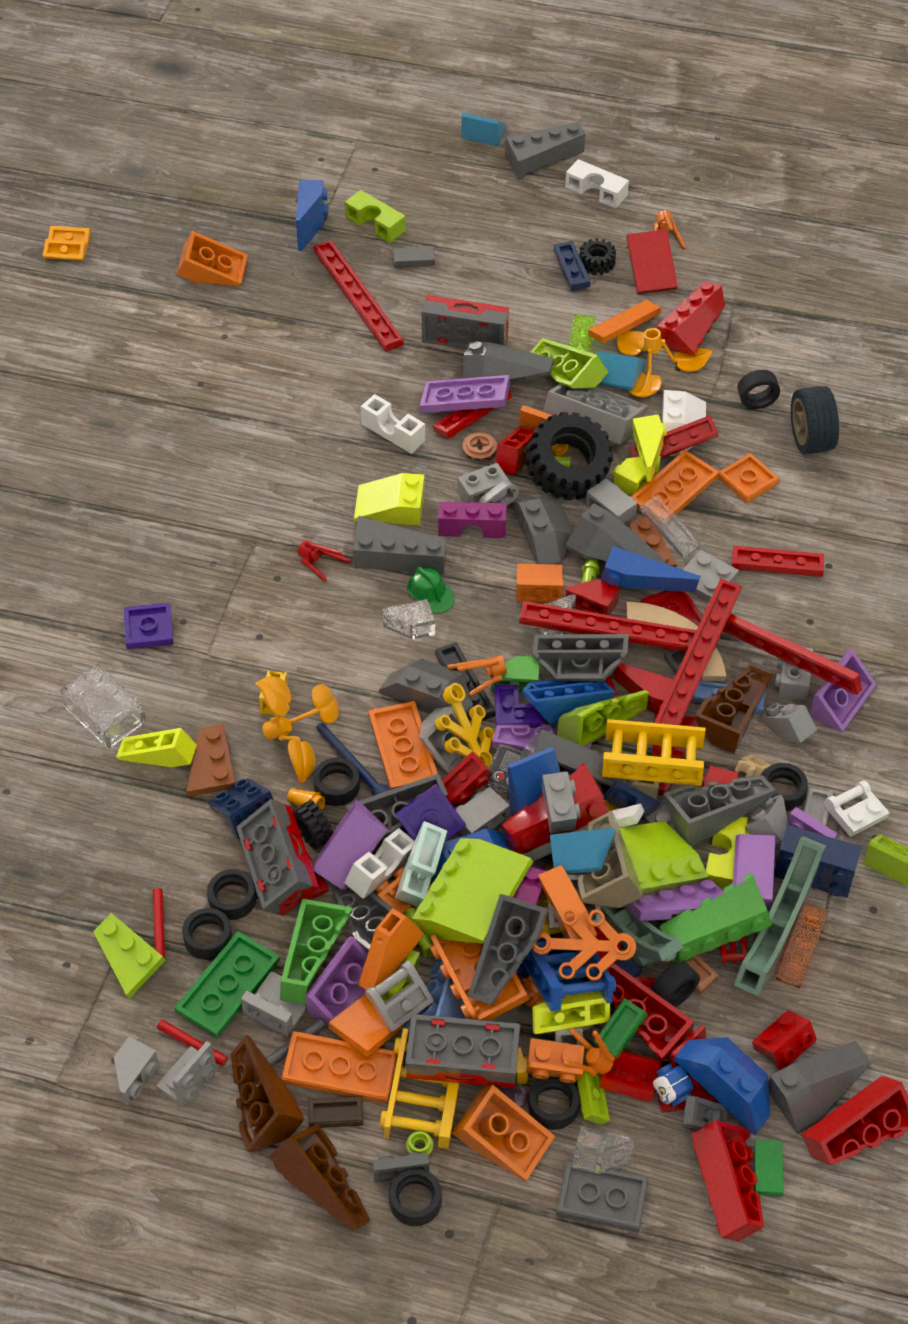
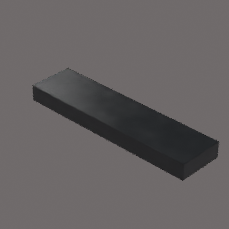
M457 642L435 649L438 661L441 666L446 668L449 664L468 662ZM472 669L458 671L463 673L469 692L481 685ZM484 690L471 696L473 707L481 705L485 709L486 715L482 718V721L495 716V709Z

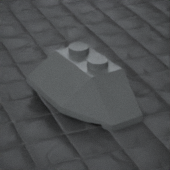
M537 497L513 501L511 506L536 564L561 565L565 554L569 550L566 548V543L573 532L561 502Z
M629 634L534 635L533 657L555 681H604L628 657Z
M422 658L390 673L379 689L380 694L404 703L415 701L418 708L432 713L435 708L452 706V704L445 702L443 693L446 687L453 683H458L465 691V698L461 703L467 716L469 710L473 707L463 673Z

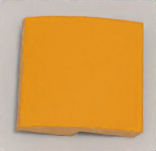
M50 226L48 239H45L43 258L83 261L90 241V228Z

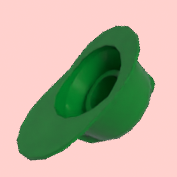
M416 568V573L407 584V591L410 596L427 612L438 614L448 611L455 601L454 593L450 587L442 580L441 575L436 570Z

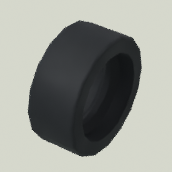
M768 370L749 372L742 377L737 386L742 404L750 409L768 407L780 395V386L773 372ZM769 385L767 389L760 393L749 394L755 387Z
M339 757L329 758L315 768L313 774L314 790L325 798L326 804L333 806L345 805L358 795L360 789L359 770L348 759ZM342 773L351 778V783L344 789L331 790L323 786L322 780L330 774Z
M777 763L769 766L764 771L763 776L769 783L774 779L783 778L797 785L798 791L795 794L789 796L782 795L786 811L793 810L803 803L808 789V779L801 769L790 763ZM776 793L771 798H774L780 794Z
M227 869L217 873L207 886L210 908L218 909L225 913L229 920L245 917L253 910L256 904V889L252 878L246 872L237 869ZM228 885H239L247 891V896L236 904H224L217 899L218 891Z
M198 909L186 918L182 927L186 949L191 955L199 959L209 960L216 958L232 939L230 920L225 913L218 909ZM211 923L222 928V936L213 943L201 944L192 938L193 931L202 924Z
M679 961L663 971L654 981L650 990L674 1007H677L695 991L699 984L700 976L686 961Z
M549 1076L548 1079H537L530 1087L528 1095L529 1114L546 1129H563L570 1125L577 1117L580 1096L578 1088L574 1083L561 1082L559 1077ZM555 1089L562 1091L569 1097V1108L561 1114L553 1115L546 1113L538 1106L539 1095L546 1090Z
M412 1168L400 1172L393 1179L389 1188V1205L393 1215L401 1223L409 1226H422L431 1222L438 1215L442 1206V1190L438 1179L431 1172L421 1168ZM410 1184H422L430 1189L432 1201L423 1210L410 1211L401 1206L399 1201L400 1191Z

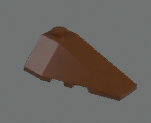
M750 665L734 677L730 684L726 687L722 686L711 698L707 697L702 702L694 719L700 727L705 728V735L712 745L733 754L736 752L773 674Z
M245 1035L231 1053L234 1083L239 1086L240 1097L236 1099L237 1108H240L242 1111V1121L239 1122L240 1133L248 1152H255L287 1140L305 1119L296 1099L251 1037Z
M316 1124L290 1136L269 1156L276 1170L287 1181L352 1231L367 1224L370 1218L357 1192L349 1188L345 1179L349 1175L345 1168L339 1167L335 1159L338 1153L321 1127Z

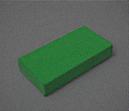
M625 998L599 1034L609 1052L616 1059L648 1015L644 1010Z
M755 1139L754 1172L757 1176L754 1191L758 1195L783 1196L782 1141Z

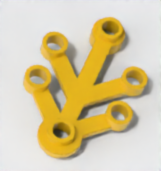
M453 683L445 688L443 698L445 702L452 704L460 726L453 722L448 715L438 717L435 720V725L438 730H449L466 741L470 749L462 745L456 737H452L445 742V749L451 754L458 752L465 758L474 751L491 769L493 757L489 753V749L494 737V731L490 727H485L479 731L482 718L486 715L485 709L481 705L472 707L469 710V715L472 719L471 723H469L461 703L465 698V691L460 684ZM477 736H479V739L481 741L480 746L477 742Z

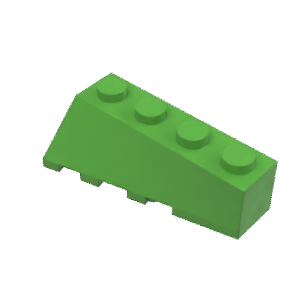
M752 872L744 876L745 881L739 885L734 886L732 883L725 887V893L715 899L708 897L701 901L698 909L694 911L688 909L660 925L662 932L679 938L682 943L683 949L676 952V957L673 958L675 963L687 961L696 955L712 951L719 946L737 941L744 936L760 932L772 926L768 910Z
M302 899L281 978V1001L306 1005L305 995L310 990L311 983L318 969L351 915L353 907Z

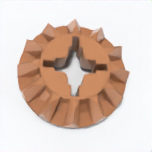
M486 433L470 434L462 443V450L465 452V456H471L472 460L479 458L482 461L484 458L490 459L493 454H496L497 442L491 435ZM478 443H480L482 450H478Z

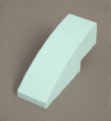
M425 821L422 823L395 895L396 899L416 907L423 901L431 878L436 872L447 830Z

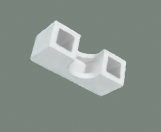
M579 159L566 172L565 188L583 194L590 188L599 189V202L613 208H617L628 196L629 180Z
M374 394L361 406V424L412 454L425 442V423L410 414H407L402 420H398L392 413L391 403Z
M398 828L384 839L375 855L368 852L353 863L345 884L364 899L406 865L415 841Z

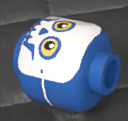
M668 1064L656 1071L659 1077L654 1079L653 1086L664 1104L671 1103L674 1107L686 1100L687 1096H692L690 1092L693 1090V1083L681 1066L672 1068L671 1064Z

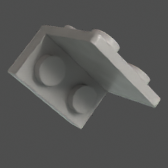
M270 972L255 995L246 991L242 996L243 1014L289 1037L306 1012V1005L281 1001L280 986L282 976L275 972Z
M206 1041L198 1051L190 1046L156 1085L157 1091L180 1107H183L187 1101H192L196 1097L199 1087L205 1081H209L216 1072L212 1044Z

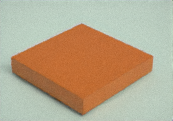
M751 453L719 471L718 478L746 504L772 489L780 482V478Z
M365 994L329 1022V1029L367 1057L404 1028L403 1024L393 1032L389 1031L374 1005Z

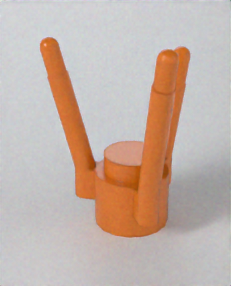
M667 210L659 212L656 216L657 222L654 223V231L664 229L673 231L682 248L685 249L686 245L676 228L675 222H673L672 214Z
M502 655L483 660L449 664L447 666L448 669L457 668L458 671L485 667L487 676L492 675L493 678L470 691V696L475 695L495 682L503 680L501 675L507 673Z
M570 1028L569 1032L588 1050L586 1054L588 1066L565 1060L563 1064L568 1067L583 1069L584 1072L589 1073L593 1077L597 1073L605 1074L609 1072L615 1057L609 1052L598 1032L593 1031L592 1034L600 1048H594L578 1032Z

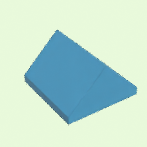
M462 112L461 138L494 146L499 145L507 125L499 120Z
M597 351V355L608 371L607 375L598 385L633 390L647 363L646 359Z
M604 828L550 835L554 868L562 865L567 874L601 871L614 837L615 829Z

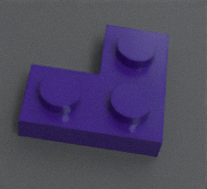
M494 685L496 726L497 724H528L530 728H538L541 724H544V718L531 704H519L518 685Z

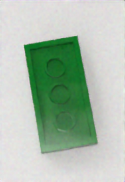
M237 931L174 1007L175 1013L218 1039L242 1009V996L246 991L252 994L257 991L269 973L280 962V956Z

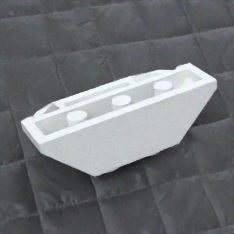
M663 390L662 423H665L667 432L706 417L705 401L685 391ZM680 451V452L675 453V454L670 455V456H678V455H680L683 451Z

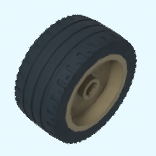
M818 386L796 390L792 395L790 413L792 432L797 448L801 453L810 454L835 449L839 439V416L831 389L827 386Z

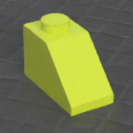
M660 456L653 477L659 472L661 459ZM640 457L626 458L621 465L615 467L612 474L614 477L613 484H616L620 490L630 496L647 483Z

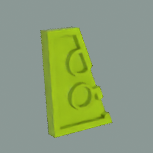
M112 913L93 931L129 999L166 961L162 955Z

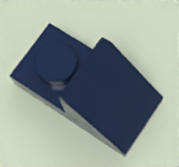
M619 779L605 792L604 800L619 808L641 804L644 813L640 820L645 819L646 816L653 813L660 805V801Z

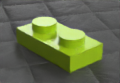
M583 1071V1076L580 1080H577L583 1117L585 1120L603 1125L609 1122L610 1118L605 1091L599 1088L602 1075L597 1073L593 1077Z

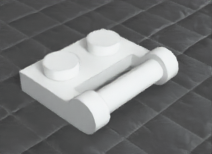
M864 780L858 782L854 788L836 797L831 796L824 801L826 809L850 837L887 819L890 814L871 792L870 785ZM858 796L863 799V801L845 810L840 807Z

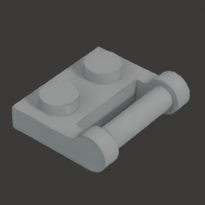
M408 960L400 965L401 968L375 988L370 987L365 991V995L374 1005L387 1029L392 1032L411 1019L412 1014L419 1013L434 1001L415 967ZM408 977L411 983L385 1002L382 1000L381 996Z

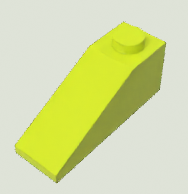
M659 414L633 419V437L647 482L652 480L663 447V436L667 435L666 425L661 423Z
M182 728L124 737L116 758L122 761L170 768L190 765L197 744Z
M599 991L566 995L562 999L561 1010L550 1011L547 1004L543 1002L533 1007V1033L540 1034L608 1022L610 1019V1003H606Z

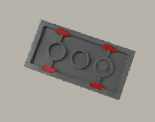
M432 295L426 296L421 312L423 343L466 349L469 342L475 341L491 342L506 346L509 331V307Z
M270 799L236 827L263 910L284 916L300 904L302 899H306L319 889L291 806Z
M412 1014L406 1055V1078L515 1088L520 1024Z

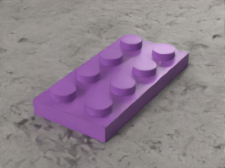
M500 375L426 381L420 403L421 413L506 407L511 383L510 376Z

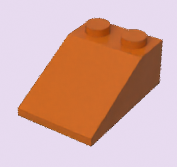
M191 231L183 245L176 275L195 283L240 286L248 254Z
M494 1085L479 1091L452 1131V1134L470 1149L523 1181H527L555 1138L550 1131Z

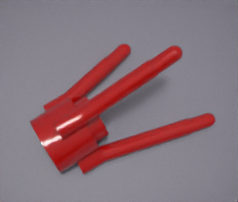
M304 540L298 548V556L302 557L301 563L308 566L323 581H327V578L311 563L312 561H317L321 554L346 563L351 562L349 558L341 556V551L314 544L308 540Z

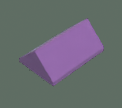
M848 649L838 664L859 673L862 691L855 695L825 681L814 696L810 712L812 718L839 732L844 731L876 686V682L853 649Z
M355 800L314 859L313 871L342 890H346L348 886L345 884V880L353 863L366 853H372L387 831V828L358 800Z
M736 835L733 884L737 886L744 882V876L752 872L769 913L773 905L776 836Z
M353 936L348 937L305 995L307 1014L317 1020L321 1018L328 1026L332 1019L362 997L366 991L358 984L368 953Z

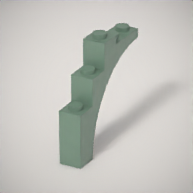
M804 836L800 838L786 876L769 912L772 926L759 932L753 946L741 964L734 986L759 996L773 976L781 952L789 942L796 920L804 910L826 845Z
M600 905L608 924L618 934L626 933L635 940L636 952L630 960L637 965L647 967L657 960L662 962L670 961L676 957V952L683 949L679 938L667 935L647 920L639 921L625 906L615 908ZM621 942L624 950L628 948L627 943Z

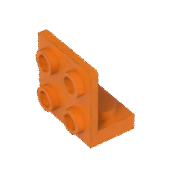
M517 564L516 602L562 603V565Z

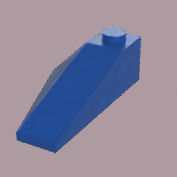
M613 546L601 580L623 588L695 592L701 576Z

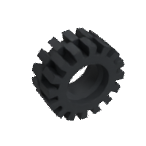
M595 238V241L590 239L588 243L585 241L581 245L579 256L585 270L587 269L586 272L589 274L593 272V275L599 272L600 275H603L604 271L607 274L610 270L614 269L616 249L614 245H611V242L605 243V239L599 241V238Z
M309 800L293 810L301 832L300 834L305 838L306 843H309V846L313 847V849H317L325 844L333 834V830L331 829V824L327 821V816H324L323 810L319 809V805Z

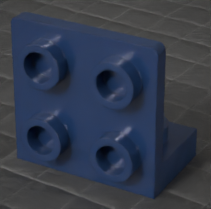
M247 778L239 780L229 790L216 794L214 799L209 801L208 804L210 808L227 818L235 838L240 841L236 827L270 799H274L270 790Z

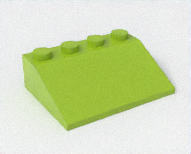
M665 821L619 828L637 874L642 894L693 884L708 878L699 854Z
M460 838L437 878L432 883L428 893L418 906L412 920L429 939H431L430 936L435 934L439 940L484 944L499 895L514 896L533 860L481 839Z

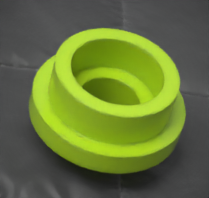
M423 1131L412 1133L406 1141L408 1153H428L429 1156L433 1151V1139ZM418 1143H422L425 1147L423 1149H417L415 1148V1145Z

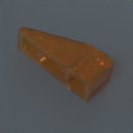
M804 902L776 980L799 989L801 988L823 933L829 913L828 910Z

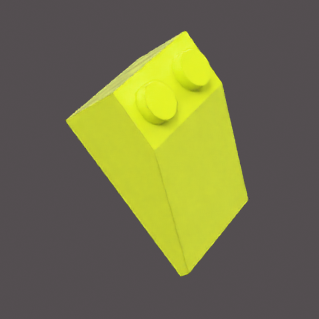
M401 473L359 485L354 521L357 522L358 516L387 524L421 526L425 493L424 475Z

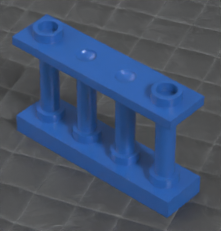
M546 940L537 941V946L540 948L545 947L547 944ZM531 949L523 960L525 968L550 1011L561 1010V1002L566 995L595 991L601 993L607 1004L612 1003L613 992L616 991L614 976H611L606 969L598 981L563 985L559 980L565 979L560 976L559 969L555 970L550 966L570 962L581 952L577 950L569 953L539 955ZM595 953L576 971L573 978L587 977V967L590 964H597L601 960L598 954ZM572 968L563 969V975H571ZM592 968L589 971L592 977H597L600 973L598 968Z

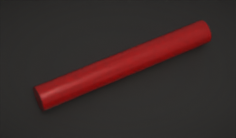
M156 888L153 890L155 950L165 959L163 890Z
M163 1019L157 1025L158 1030L188 1047L192 1046L197 1051L205 1044ZM213 1049L215 1062L224 1066L228 1061V1057Z

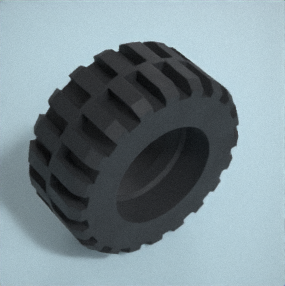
M560 412L559 416L556 414L549 416L547 420H543L538 428L535 429L526 449L525 464L528 466L529 476H534L533 482L536 486H542L543 492L546 494L550 492L553 494V497L558 499L560 496L565 497V500H572L573 497H576V499L584 498L588 490L605 479L612 466L614 454L611 451L613 446L611 441H607L609 438L605 430L602 432V426L597 422L593 423L590 421V417L586 415L585 417L579 416L580 413L573 412L572 415H568V412ZM556 444H569L576 447L585 456L587 466L574 469L562 465L553 456L551 447Z

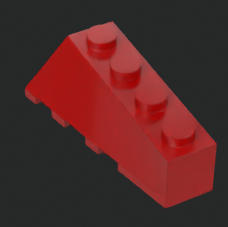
M705 281L657 325V329L661 332V340L665 339L669 349L695 356L698 345H702L704 341V335L710 332L712 322H716L725 307L722 285Z
M584 762L576 767L577 770L569 776V780H574L576 795H573L574 804L578 803L580 808V818L577 819L575 830L588 825L589 822L608 813L603 795ZM543 793L538 796L539 799L530 806H525L502 824L507 842L516 853L523 855L551 842L550 835L575 831L550 833Z
M613 963L607 968L610 975H613L616 981V991L613 992L610 1007L616 1011L625 998L644 1010L648 1015L638 1028L637 1033L661 1061L669 1058L673 1048L679 1046L688 1034L693 1031L694 1021Z
M882 1075L801 1134L811 1157L828 1165H833L860 1154V1151L868 1147L874 1148L881 1145L880 1142L903 1136V1133L908 1131V1094L901 1081Z
M714 1120L691 1134L694 1143L693 1148L700 1163L701 1176L706 1183L709 1203L714 1210L717 1221L716 1226L721 1237L741 1241L764 1228L760 1196L754 1191L757 1176L750 1167V1160L754 1159L753 1151L750 1147L747 1148L746 1140L750 1138V1132L747 1128Z

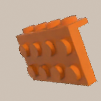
M435 934L430 936L434 944L429 947L436 960L442 959L444 964L440 968L446 980L452 978L454 982L450 986L457 1000L462 998L465 1003L460 1007L466 1019L491 1021L530 1000L516 973H514L493 1005L467 997L484 944L438 940Z

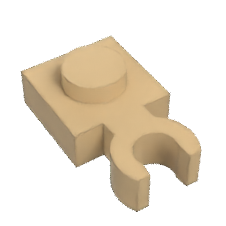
M751 754L742 757L741 761H738L735 771L746 773L745 777L763 775L764 771L771 764Z

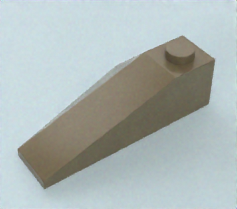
M610 811L589 822L588 830L615 829V834L601 871L582 873L578 878V886L584 903L621 908L643 897L615 815Z

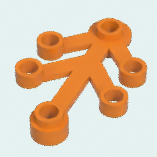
M566 909L561 916L563 923L571 926L582 939L551 938L547 933L542 932L538 939L544 938L547 941L546 946L540 948L537 946L536 941L532 947L534 952L539 955H546L552 949L581 951L570 962L563 963L560 966V976L565 980L572 979L576 971L598 951L608 953L597 964H590L587 967V977L592 981L601 979L603 972L616 960H628L636 952V943L633 937L626 933L618 934L608 924L603 912L600 910L591 911L588 919L590 924L598 927L609 941L597 940L578 919L576 911ZM567 913L575 915V919L572 922L565 920ZM594 914L601 915L602 920L599 923L592 921ZM620 942L627 943L628 948L625 951L618 950L617 946ZM564 967H571L572 974L569 976L563 975L562 970ZM592 968L599 969L600 973L597 977L590 976L589 971Z

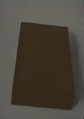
M362 1096L308 1099L309 1128L316 1124L321 1128L364 1126Z

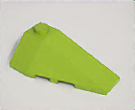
M542 338L530 351L531 353L554 358V365L550 375L558 384L570 388H595L608 373L597 354Z
M644 690L581 706L569 713H564L558 720L557 736L574 741L576 744L585 747L606 734L607 719L629 721L647 709L649 692Z

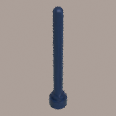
M324 723L317 724V731L342 758L348 759L355 764L359 770V777L370 787L373 796L391 790L388 785L379 784Z

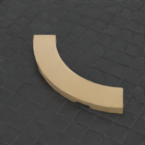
M626 602V616L628 619L693 630L698 628L697 625L687 618L663 607L639 602ZM717 648L713 652L701 679L702 681H726L725 666Z

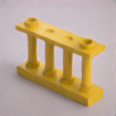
M607 719L605 741H613L612 753L604 752L602 777L702 786L704 761L696 760V749H703L705 728ZM622 742L637 743L636 755L621 754ZM647 744L661 745V757L646 756ZM672 747L687 748L686 759L671 758Z
M403 1028L402 1037H396L394 1053L398 1054L388 1110L382 1111L380 1127L384 1128V1138L389 1139L391 1126L434 1133V1137H439L438 1148L448 1149L460 1083L423 1080L443 1084L442 1087H447L446 1096L441 1095L440 1097L399 1091L400 1078H406V1066H403L408 1047V1029ZM396 1101L438 1108L439 1112H443L442 1121L430 1122L395 1116Z

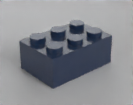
M787 825L779 850L774 876L784 880L799 840L804 836L826 845L811 888L829 892L834 896L848 898L862 846Z

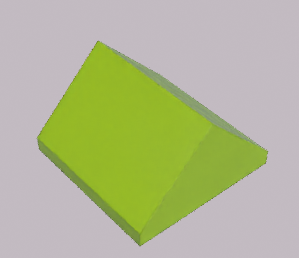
M879 834L870 841L863 864L908 886V847Z

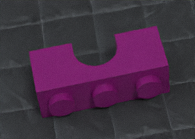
M439 501L438 536L461 537V530L466 526L473 525L482 529L483 538H505L507 504Z

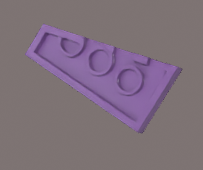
M497 724L492 740V748L500 749L503 746L521 753L541 729L557 735L558 728H551V724H541L538 728H530L528 724ZM592 743L585 747L591 749Z
M703 880L693 884L681 885L680 887L642 894L643 897L625 905V908L639 921L671 919L672 914L679 915L688 909L694 911L699 908L701 901L708 897L715 899L725 892L713 881Z

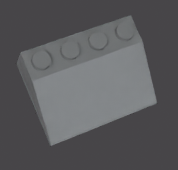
M559 384L548 391L543 412L551 415L556 414L557 416H559L560 412H568V415H572L573 412L580 413L579 416L581 417L586 415L591 418L590 421L593 423L597 422L602 426V432L604 430L609 436L607 441H611L613 445H619L629 438L633 432V419L643 417L648 405L599 387L570 388Z

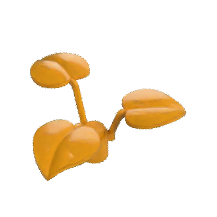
M656 328L647 329L645 332L627 331L617 336V347L623 355L634 357L639 355L641 351H648L647 374L641 373L633 390H628L630 394L636 397H648L660 390L662 386L661 377L651 375L652 354L658 353L662 346L672 362L677 363L678 369L686 372L698 371L704 367L712 355V350L697 348L695 356L676 351L673 356L666 345L665 339L661 340L660 330Z
M279 677L263 678L255 684L261 690L271 712L276 715L270 718V721L263 724V734L270 741L279 738V741L290 740L288 743L289 756L299 783H304L315 770V753L307 741L301 742L299 737L286 735L292 730V723L318 712L322 722L326 724L335 722L339 716L338 702L330 688L324 684H319L312 690V700L316 709L289 720L282 717L290 710L288 705L291 701L289 687Z

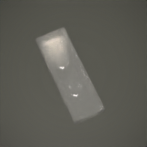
M658 495L640 507L639 510L682 559L700 547L701 544Z

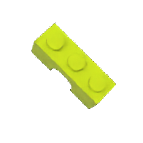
M740 817L713 835L712 846L721 847L727 853L722 855L709 853L706 867L708 878L705 880L713 881L723 891L725 887L733 883L736 835L750 834L745 827L747 825V817Z

